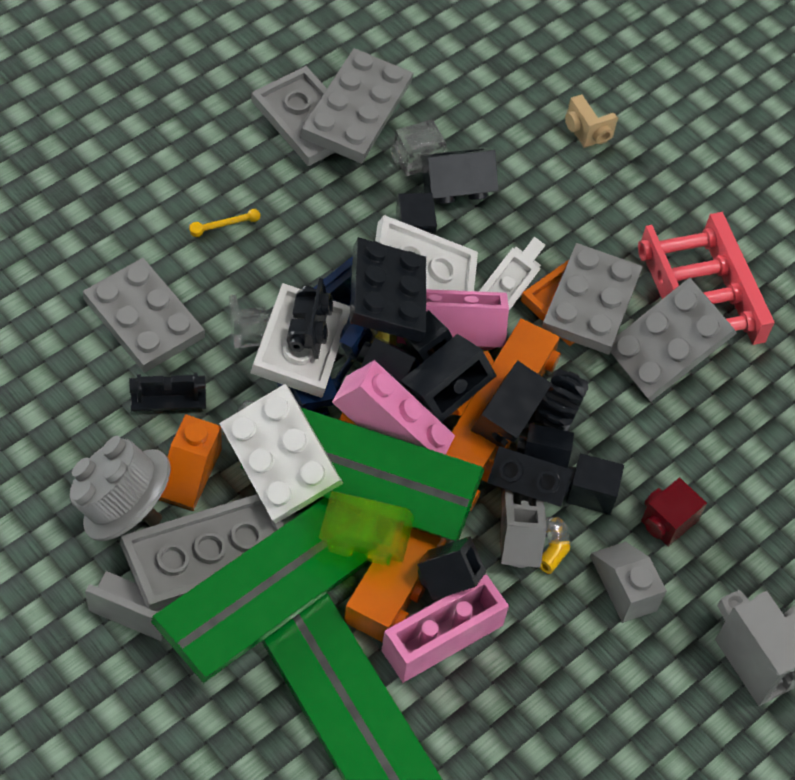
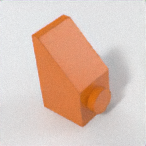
M185 414L169 449L170 476L165 490L159 498L160 501L194 511L222 450L220 425Z

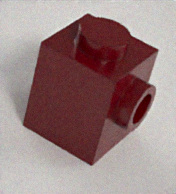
M679 477L665 490L657 488L648 496L644 502L646 510L641 522L645 524L647 531L654 538L660 539L669 547L700 520L707 502Z

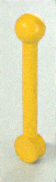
M251 209L247 214L206 224L193 222L189 226L190 234L194 237H199L207 230L248 220L257 222L261 214L257 209Z

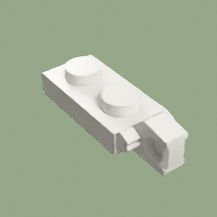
M534 237L524 251L518 247L512 248L479 292L507 293L510 310L540 271L541 265L535 259L545 247V244Z

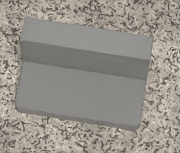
M106 571L97 587L93 585L88 586L85 594L90 612L162 641V634L151 623L154 614L166 606L155 610L147 608L137 583Z

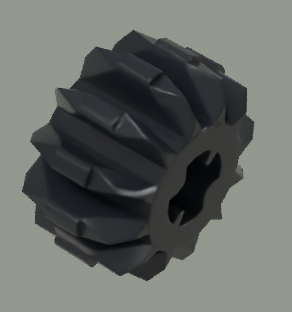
M559 369L551 378L550 382L552 385L537 407L535 420L543 426L568 431L588 391V381L580 378V375Z

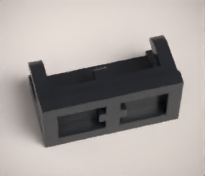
M517 360L475 422L471 431L475 434L479 433L490 442L503 448L508 444V440L514 443L552 383Z

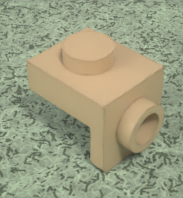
M581 94L570 98L565 121L568 129L575 133L583 147L586 148L595 144H603L612 139L618 117L615 113H611L598 118Z

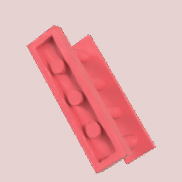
M723 212L710 214L702 233L659 241L653 225L645 227L642 239L638 243V253L640 259L646 261L662 299L679 286L677 281L686 280L689 277L696 278L717 274L722 277L726 288L703 293L713 305L730 302L735 305L739 316L726 318V320L735 331L743 330L747 333L753 345L767 341L775 322ZM704 246L706 249H709L714 260L671 268L665 254Z

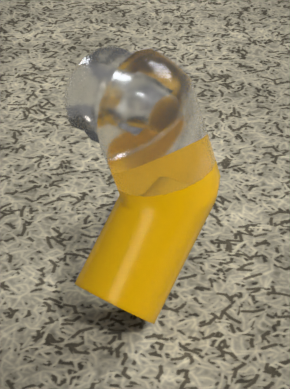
M546 517L547 530L545 537L548 538L549 546L542 554L540 569L547 574H551L557 568L571 548L568 526L559 517Z

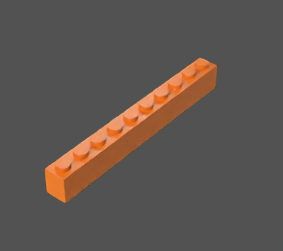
M522 318L492 365L497 376L471 399L452 431L455 437L446 453L448 456L482 466L484 473L481 481L488 482L499 446L490 442L479 433L475 434L472 432L471 429L517 360L543 377L546 370L551 373L553 372L561 356V353L556 351L560 336ZM508 440V444L505 447L506 449L509 448L511 441ZM477 490L470 512L474 508L480 496L481 491ZM396 523L346 605L344 618L346 624L383 643L384 631L407 619L410 614L406 612L411 601L418 603L425 591L418 577L417 563L428 550L444 545L447 540Z

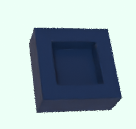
M348 321L341 331L339 341L346 356L356 361L366 340L372 342L378 331L350 324V321Z

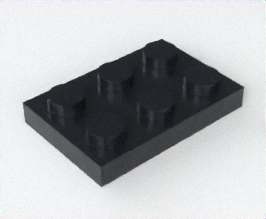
M358 237L353 246L350 324L421 342L426 333V256Z

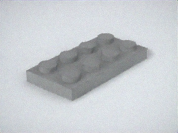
M353 48L303 125L300 138L362 164L411 84L413 72Z
M255 494L122 535L120 545L146 607L155 610L169 605L284 526L282 521L277 524L272 521L259 495Z

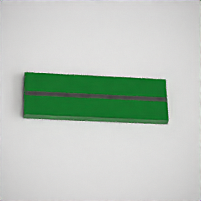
M301 408L343 482L342 485L323 495V498L452 542L460 539L484 473L482 466Z
M323 498L154 614L151 623L198 678L205 683L375 559L383 543L349 506Z
M328 593L261 641L342 780H443Z

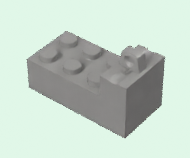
M740 590L723 597L717 606L725 623L715 641L757 705L761 706L794 689L795 606L783 614L768 591L757 595L751 601Z

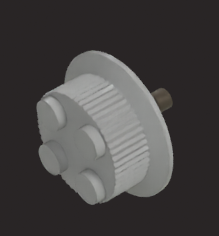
M114 436L101 449L95 452L91 458H83L74 466L72 476L75 479L70 488L69 498L72 505L84 514V530L93 540L107 541L119 537L137 525L142 519L149 526H155L161 522L162 515L153 507L164 492L170 476V461L163 452L154 449L142 451L131 440Z

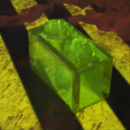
M331 491L319 538L329 545L328 551L351 557L353 551L367 554L366 560L390 566L391 560L403 563L415 517L408 508Z

